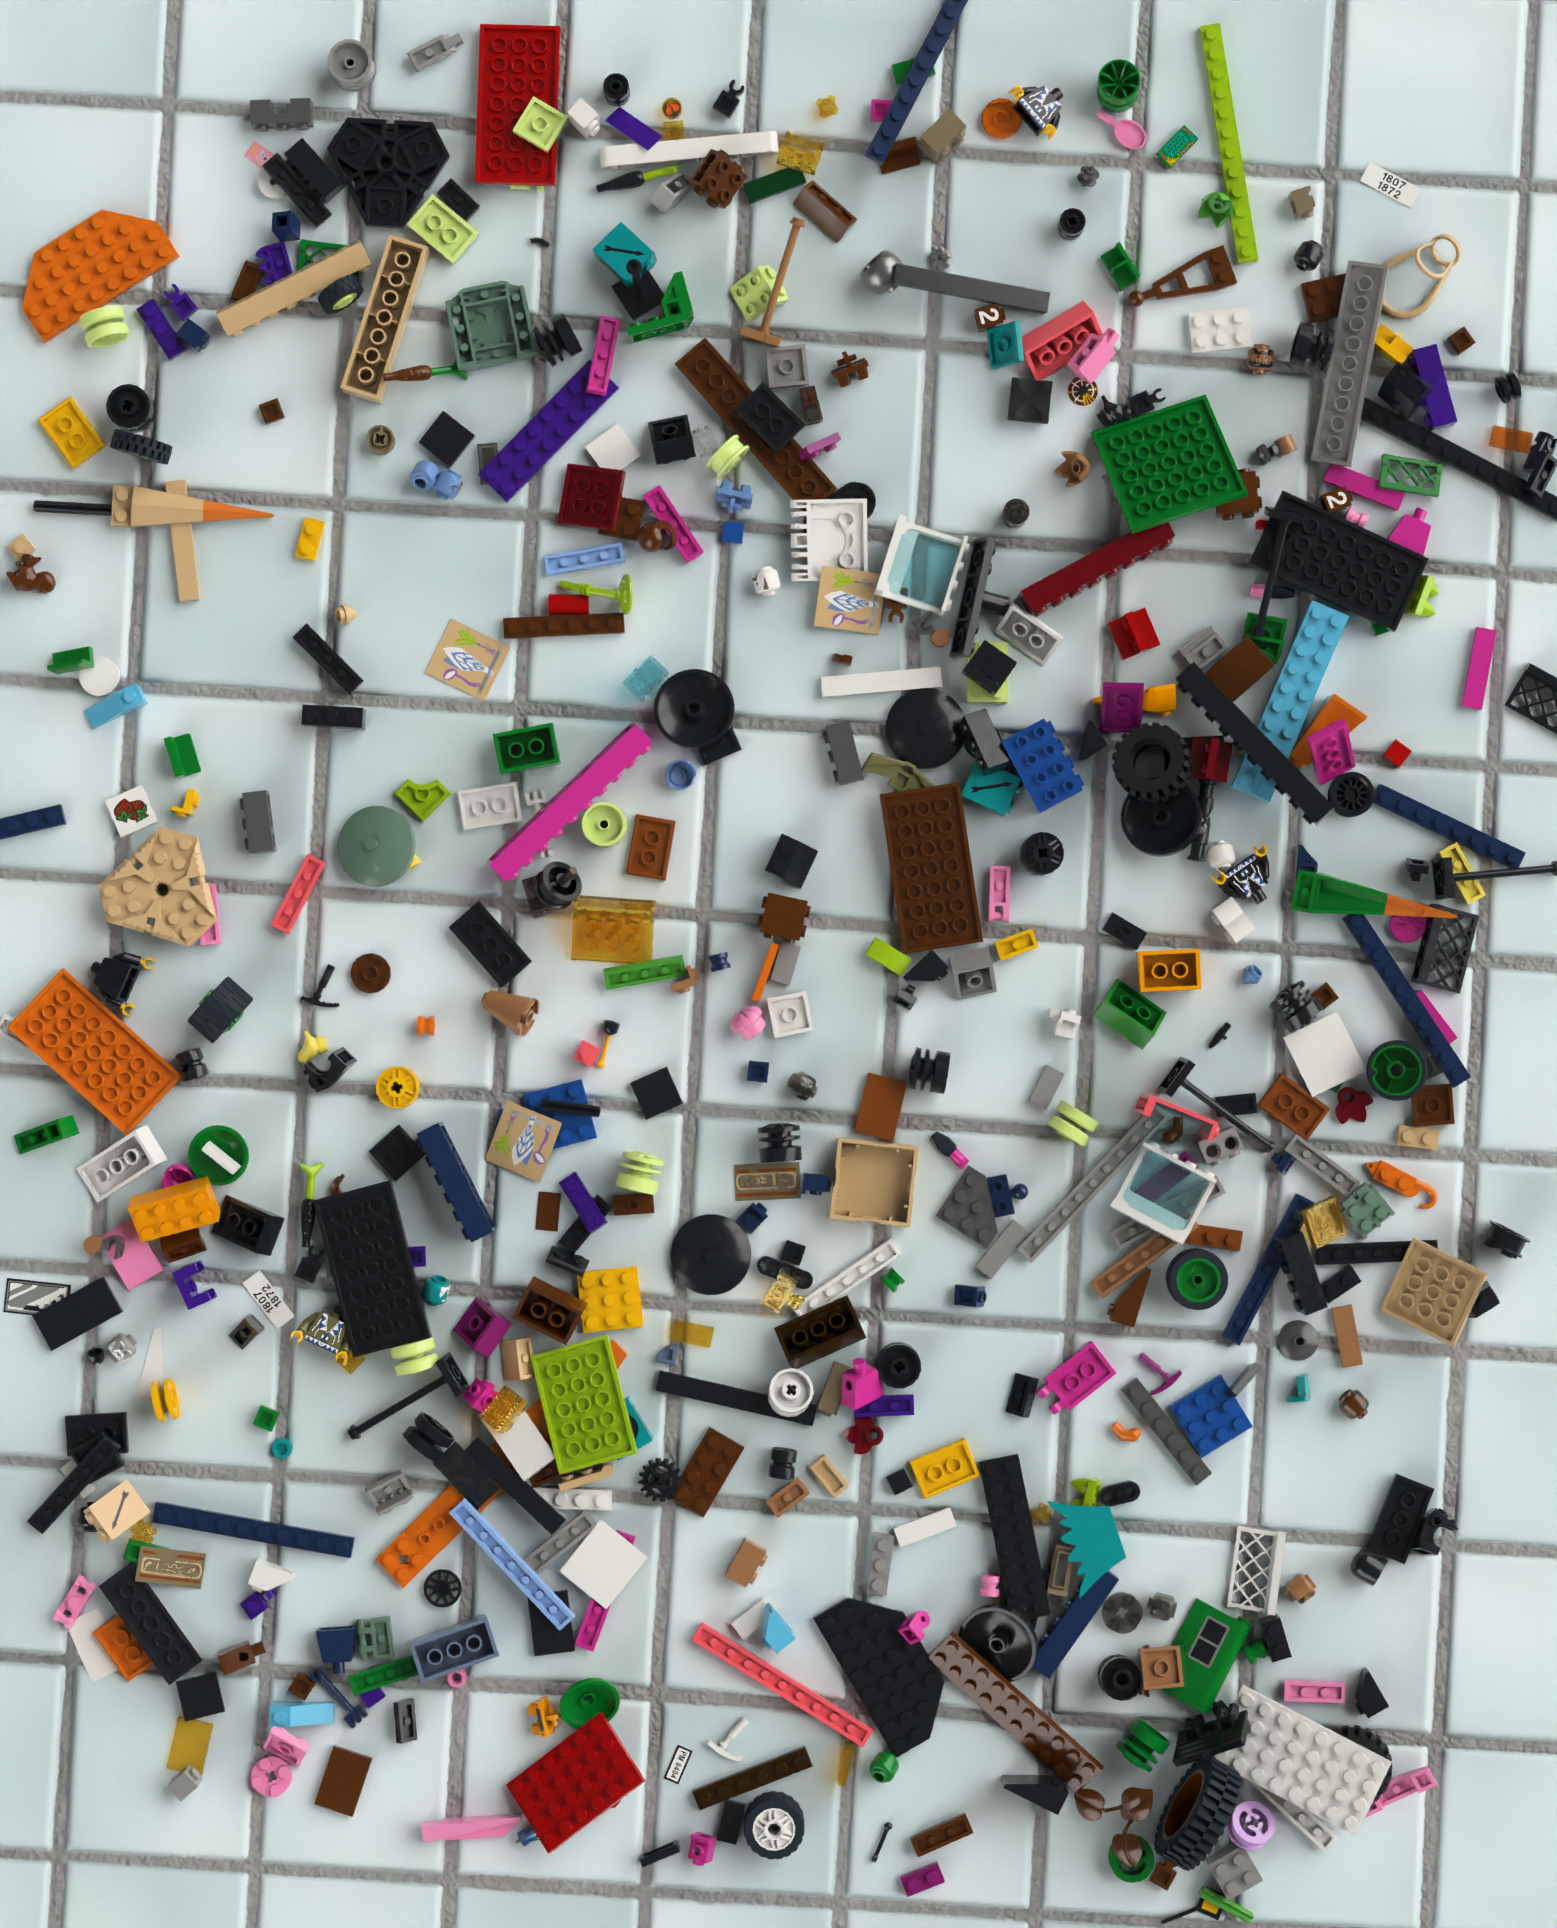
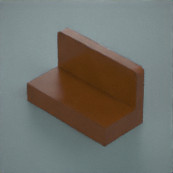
M916 137L894 142L883 165H880L883 175L920 165Z
M199 1227L160 1238L161 1251L168 1263L207 1250L206 1244L200 1235Z

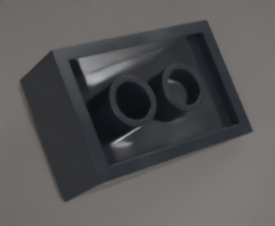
M226 1195L221 1206L219 1222L214 1224L212 1233L256 1254L271 1256L285 1218Z
M1049 1775L1001 1776L1003 1788L1056 1815L1059 1814L1069 1794L1064 1780L1056 1775H1053V1777Z

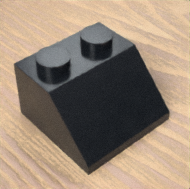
M1397 362L1384 378L1377 395L1403 418L1408 420L1434 388L1405 363Z
M687 414L648 422L657 465L696 457Z
M781 834L765 871L802 888L818 851L785 834Z

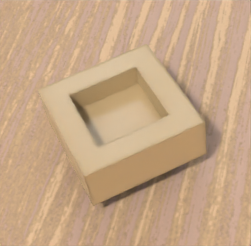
M23 534L7 546L21 563V556L23 554L31 555L36 551V548Z

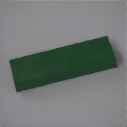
M800 163L747 182L743 184L749 203L753 204L806 184V179Z

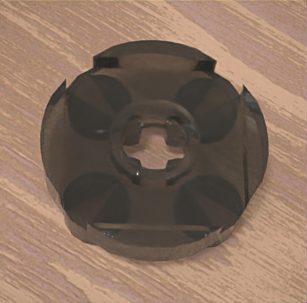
M1116 1592L1103 1602L1102 1618L1109 1629L1120 1634H1126L1137 1628L1142 1619L1143 1611L1141 1604L1131 1593ZM1121 1607L1124 1610L1127 1609L1128 1611L1127 1613H1125L1124 1618H1121L1120 1615H1116V1612H1118L1119 1608Z

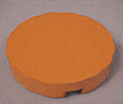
M998 98L992 100L984 108L981 123L989 136L1004 140L1017 133L1021 125V117L1012 108L1015 104L1011 100Z

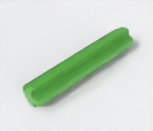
M1202 1886L1198 1892L1201 1898L1247 1923H1250L1254 1917L1251 1911L1231 1900L1228 1901L1224 1896L1205 1886Z

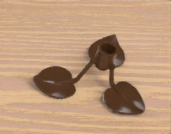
M1137 1787L1127 1788L1121 1796L1122 1804L1111 1808H1103L1105 1800L1099 1792L1092 1789L1077 1790L1074 1794L1077 1809L1081 1816L1088 1821L1099 1820L1102 1812L1121 1810L1122 1818L1128 1820V1823L1123 1829L1122 1834L1113 1836L1112 1848L1121 1862L1130 1867H1137L1143 1854V1846L1140 1839L1134 1834H1127V1830L1134 1820L1143 1821L1149 1816L1153 1803V1790Z

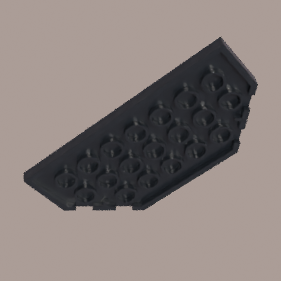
M847 1597L814 1616L815 1623L895 1758L929 1739L944 1680L933 1662L928 1658V1653L921 1641L910 1645L899 1633L898 1629L906 1619L904 1612Z

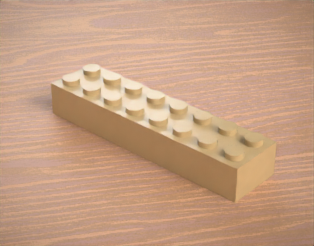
M389 234L340 387L344 393L382 404L389 381L383 380V374L392 373L430 255L428 246Z

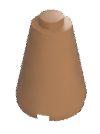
M495 990L485 992L481 999L483 1008L519 1036H525L530 1031L535 1022L532 1019L534 1013L538 1014L540 1002L535 998Z

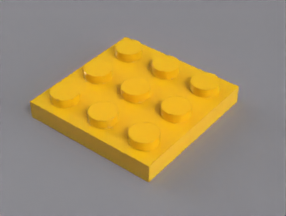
M637 1266L585 1271L583 1277L577 1275L579 1299L588 1303L581 1316L583 1333L644 1326Z

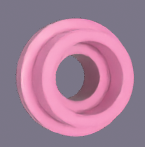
M464 1669L447 1674L446 1679L450 1686L458 1688L465 1684L467 1674ZM457 1673L460 1675L461 1678L459 1680H455L453 1678V1675Z

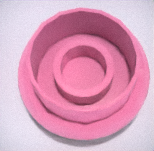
M752 1005L741 1009L730 1022L732 1032L739 1033L743 1040H749L758 1035L766 1024L761 1017V1009Z

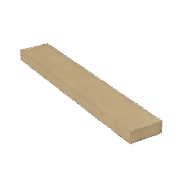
M185 479L165 482L167 493L188 497ZM192 523L170 524L179 601L201 600Z

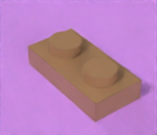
M797 1476L768 1498L766 1503L778 1518L809 1495L810 1492Z

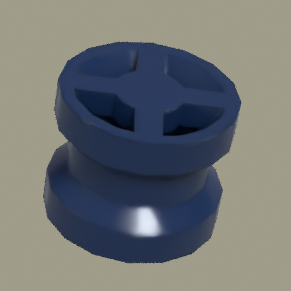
M727 952L708 956L709 961L712 963V972L731 968L730 963L727 961Z

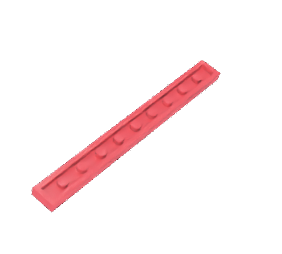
M701 1622L691 1638L698 1645L861 1747L865 1745L872 1734V1727L706 1623Z

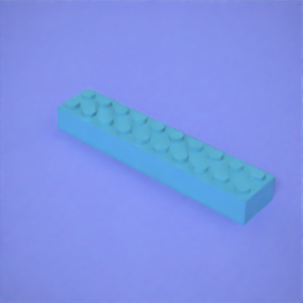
M1313 600L1306 607L1256 724L1259 730L1287 758L1291 754L1349 618L1348 615ZM1244 752L1230 788L1268 803L1274 794V786L1276 784L1271 779L1267 781L1260 773L1262 769L1257 764L1253 766L1246 759L1248 755Z

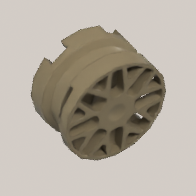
M376 425L368 431L366 443L374 454L386 455L394 448L395 437L387 426Z

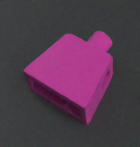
M1416 508L1413 516L1408 514L1402 516L1387 539L1423 556L1431 525L1423 522L1427 511Z
M863 1358L854 1359L853 1368L846 1371L842 1376L841 1403L855 1411L884 1395L878 1371L866 1364Z

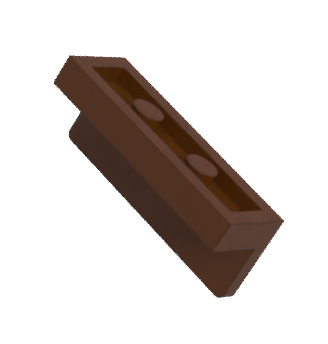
M813 180L802 188L793 202V205L836 243L842 239L846 231L858 220Z

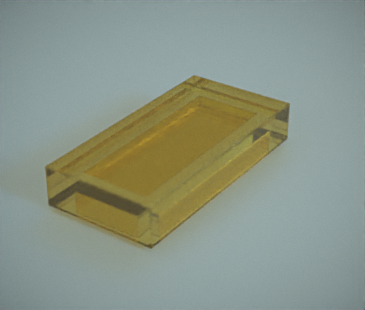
M675 1319L671 1340L710 1348L714 1327Z
M845 1742L837 1779L840 1786H846L854 1742Z

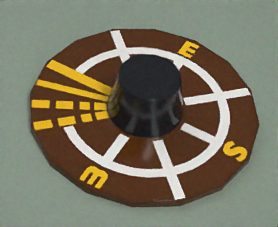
M1076 377L1068 387V394L1075 404L1085 406L1091 404L1096 399L1098 388L1094 381L1091 384Z

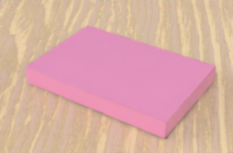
M132 1219L103 1235L105 1241L108 1237L120 1235L125 1240L122 1257L114 1259L117 1243H113L110 1251H106L128 1291L165 1270L149 1242L141 1243Z

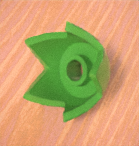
M1212 192L1201 200L1202 204L1199 209L1198 218L1211 217L1217 229L1224 224L1228 216L1233 218V204L1225 193Z

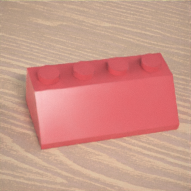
M1082 301L1022 337L1023 362L1034 380L1040 381L1066 366L1091 333L1098 336L1102 335L1094 311Z

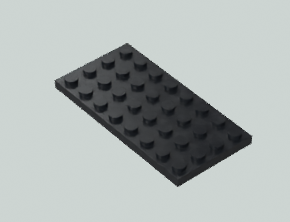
M1282 491L1274 508L1305 514L1310 518L1308 525L1291 522V525H1288L1276 578L1395 632L1429 558L1286 491ZM1269 517L1248 565L1266 573H1269L1280 527L1279 519Z
M392 1180L313 1200L353 1357L431 1338L432 1334Z

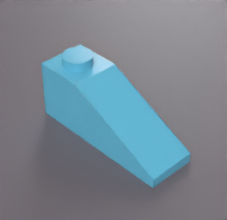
M134 683L85 710V713L92 728L96 729L148 704L140 685Z
M274 1701L270 1706V1727H295L334 1723V1702Z

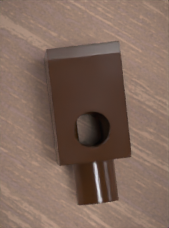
M249 1640L218 1651V1658L224 1675L254 1664L256 1662L255 1656L266 1653L262 1641L250 1645ZM245 1651L248 1653V1656L243 1658L239 1654Z

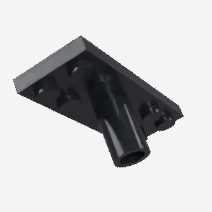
M988 536L974 539L949 657L956 659L966 658L973 654L975 649L974 637L979 630L978 619L980 610L1000 616H1005L1008 611L1009 597L985 591L987 577L992 570L991 559L996 552V538Z

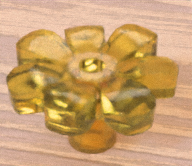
M139 1520L137 1526H132L131 1532L135 1533L131 1539L152 1543L154 1541L152 1535L157 1533V1529L151 1528L153 1525L151 1521H147L144 1524L143 1520Z

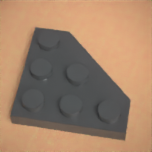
M968 1165L936 1216L987 1249L998 1233L985 1175Z

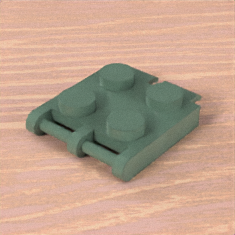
M1363 1182L1354 1190V1193L1357 1195L1356 1197L1349 1194L1340 1202L1343 1207L1340 1211L1365 1240L1372 1230L1376 1227L1379 1228L1381 1223L1390 1215L1393 1216L1395 1212L1372 1184L1367 1185Z

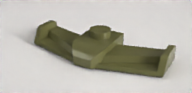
M871 752L861 768L863 771L890 778L887 785L897 791L934 786L912 763Z

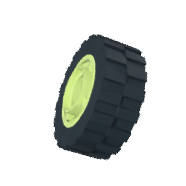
M351 274L343 276L328 285L319 294L317 299L325 312L331 315L349 307L360 297L364 289L356 277Z

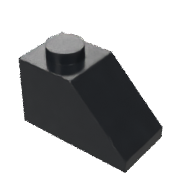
M931 950L902 978L905 981H935L936 979L941 981L948 974L946 970L949 967Z
M1366 1667L1363 1668L1355 1694L1358 1702L1355 1706L1361 1715L1365 1714L1367 1718H1370L1388 1708L1389 1705Z

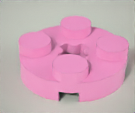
M268 1755L261 1758L252 1769L251 1784L258 1793L264 1796L277 1797L287 1790L292 1781V1771L289 1763L276 1755ZM274 1771L277 1779L270 1781L266 1773Z

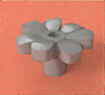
M937 245L931 248L930 256L934 259L932 261L933 266H939L940 270L949 268L951 263L948 259L951 258V250H945L943 246L938 248Z

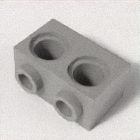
M1235 1126L1219 1131L1216 1139L1213 1138L1212 1141L1204 1139L1195 1141L1204 1164H1210L1211 1166L1221 1163V1159L1226 1156L1233 1158L1240 1155V1150L1244 1149ZM1232 1137L1235 1144L1232 1148L1228 1149L1225 1146V1140ZM1213 1145L1216 1148V1153L1214 1156L1209 1157L1206 1149Z

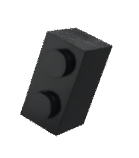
M1278 1614L1257 1619L1266 1650L1269 1654L1268 1657L1272 1663L1292 1657Z

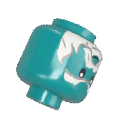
M433 1275V1277L426 1279L421 1295L430 1306L444 1304L451 1286L445 1277Z

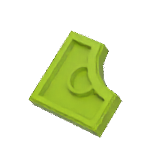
M408 779L394 793L422 822L451 795L437 779L425 785L415 784Z

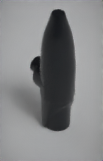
M1226 1022L1214 1035L1209 1044L1210 1049L1217 1045L1222 1038L1224 1040L1227 1039L1225 1034L1231 1027L1229 1023Z

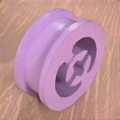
M1246 1801L1239 1804L1235 1808L1233 1815L1228 1819L1230 1820L1227 1826L1229 1837L1238 1847L1244 1850L1255 1851L1262 1848L1272 1838L1275 1831V1821L1271 1812L1264 1805L1255 1801Z

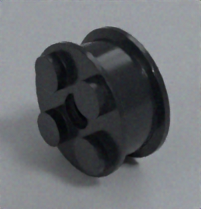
M1490 1220L1491 1225L1486 1235L1481 1236L1484 1239L1483 1244L1493 1249H1502L1500 1253L1509 1258H1522L1520 1253L1526 1242L1530 1243V1240L1516 1231Z

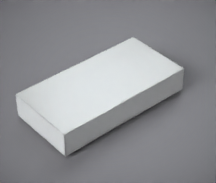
M211 1141L207 1142L202 1148L204 1153L233 1175L241 1167V1165Z
M763 1598L731 1622V1625L743 1640L762 1626L765 1605L767 1604Z

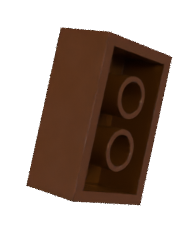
M533 1276L512 1318L567 1345L588 1303Z

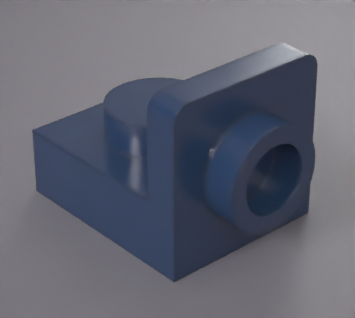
M753 1202L737 1220L752 1234L768 1217L766 1214L768 1210L760 1202L757 1205Z
M955 1285L954 1305L968 1307L984 1306L987 1298L985 1286Z

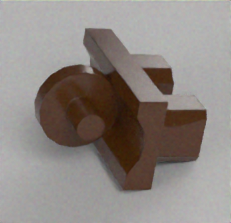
M846 351L842 352L843 358L836 361L839 368L831 371L833 378L843 388L851 384L848 376L850 373L855 372L859 381L868 378L867 367L869 364L865 358L851 363V361L857 359L856 355L848 356Z

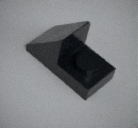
M249 1314L229 1336L243 1350L264 1330V1326L254 1315Z

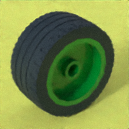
M1193 1248L1179 1253L1170 1262L1166 1272V1285L1172 1298L1183 1307L1192 1310H1204L1217 1304L1225 1295L1228 1286V1273L1223 1262L1215 1254L1204 1249ZM1196 1276L1201 1277V1281L1199 1283L1194 1282V1278Z

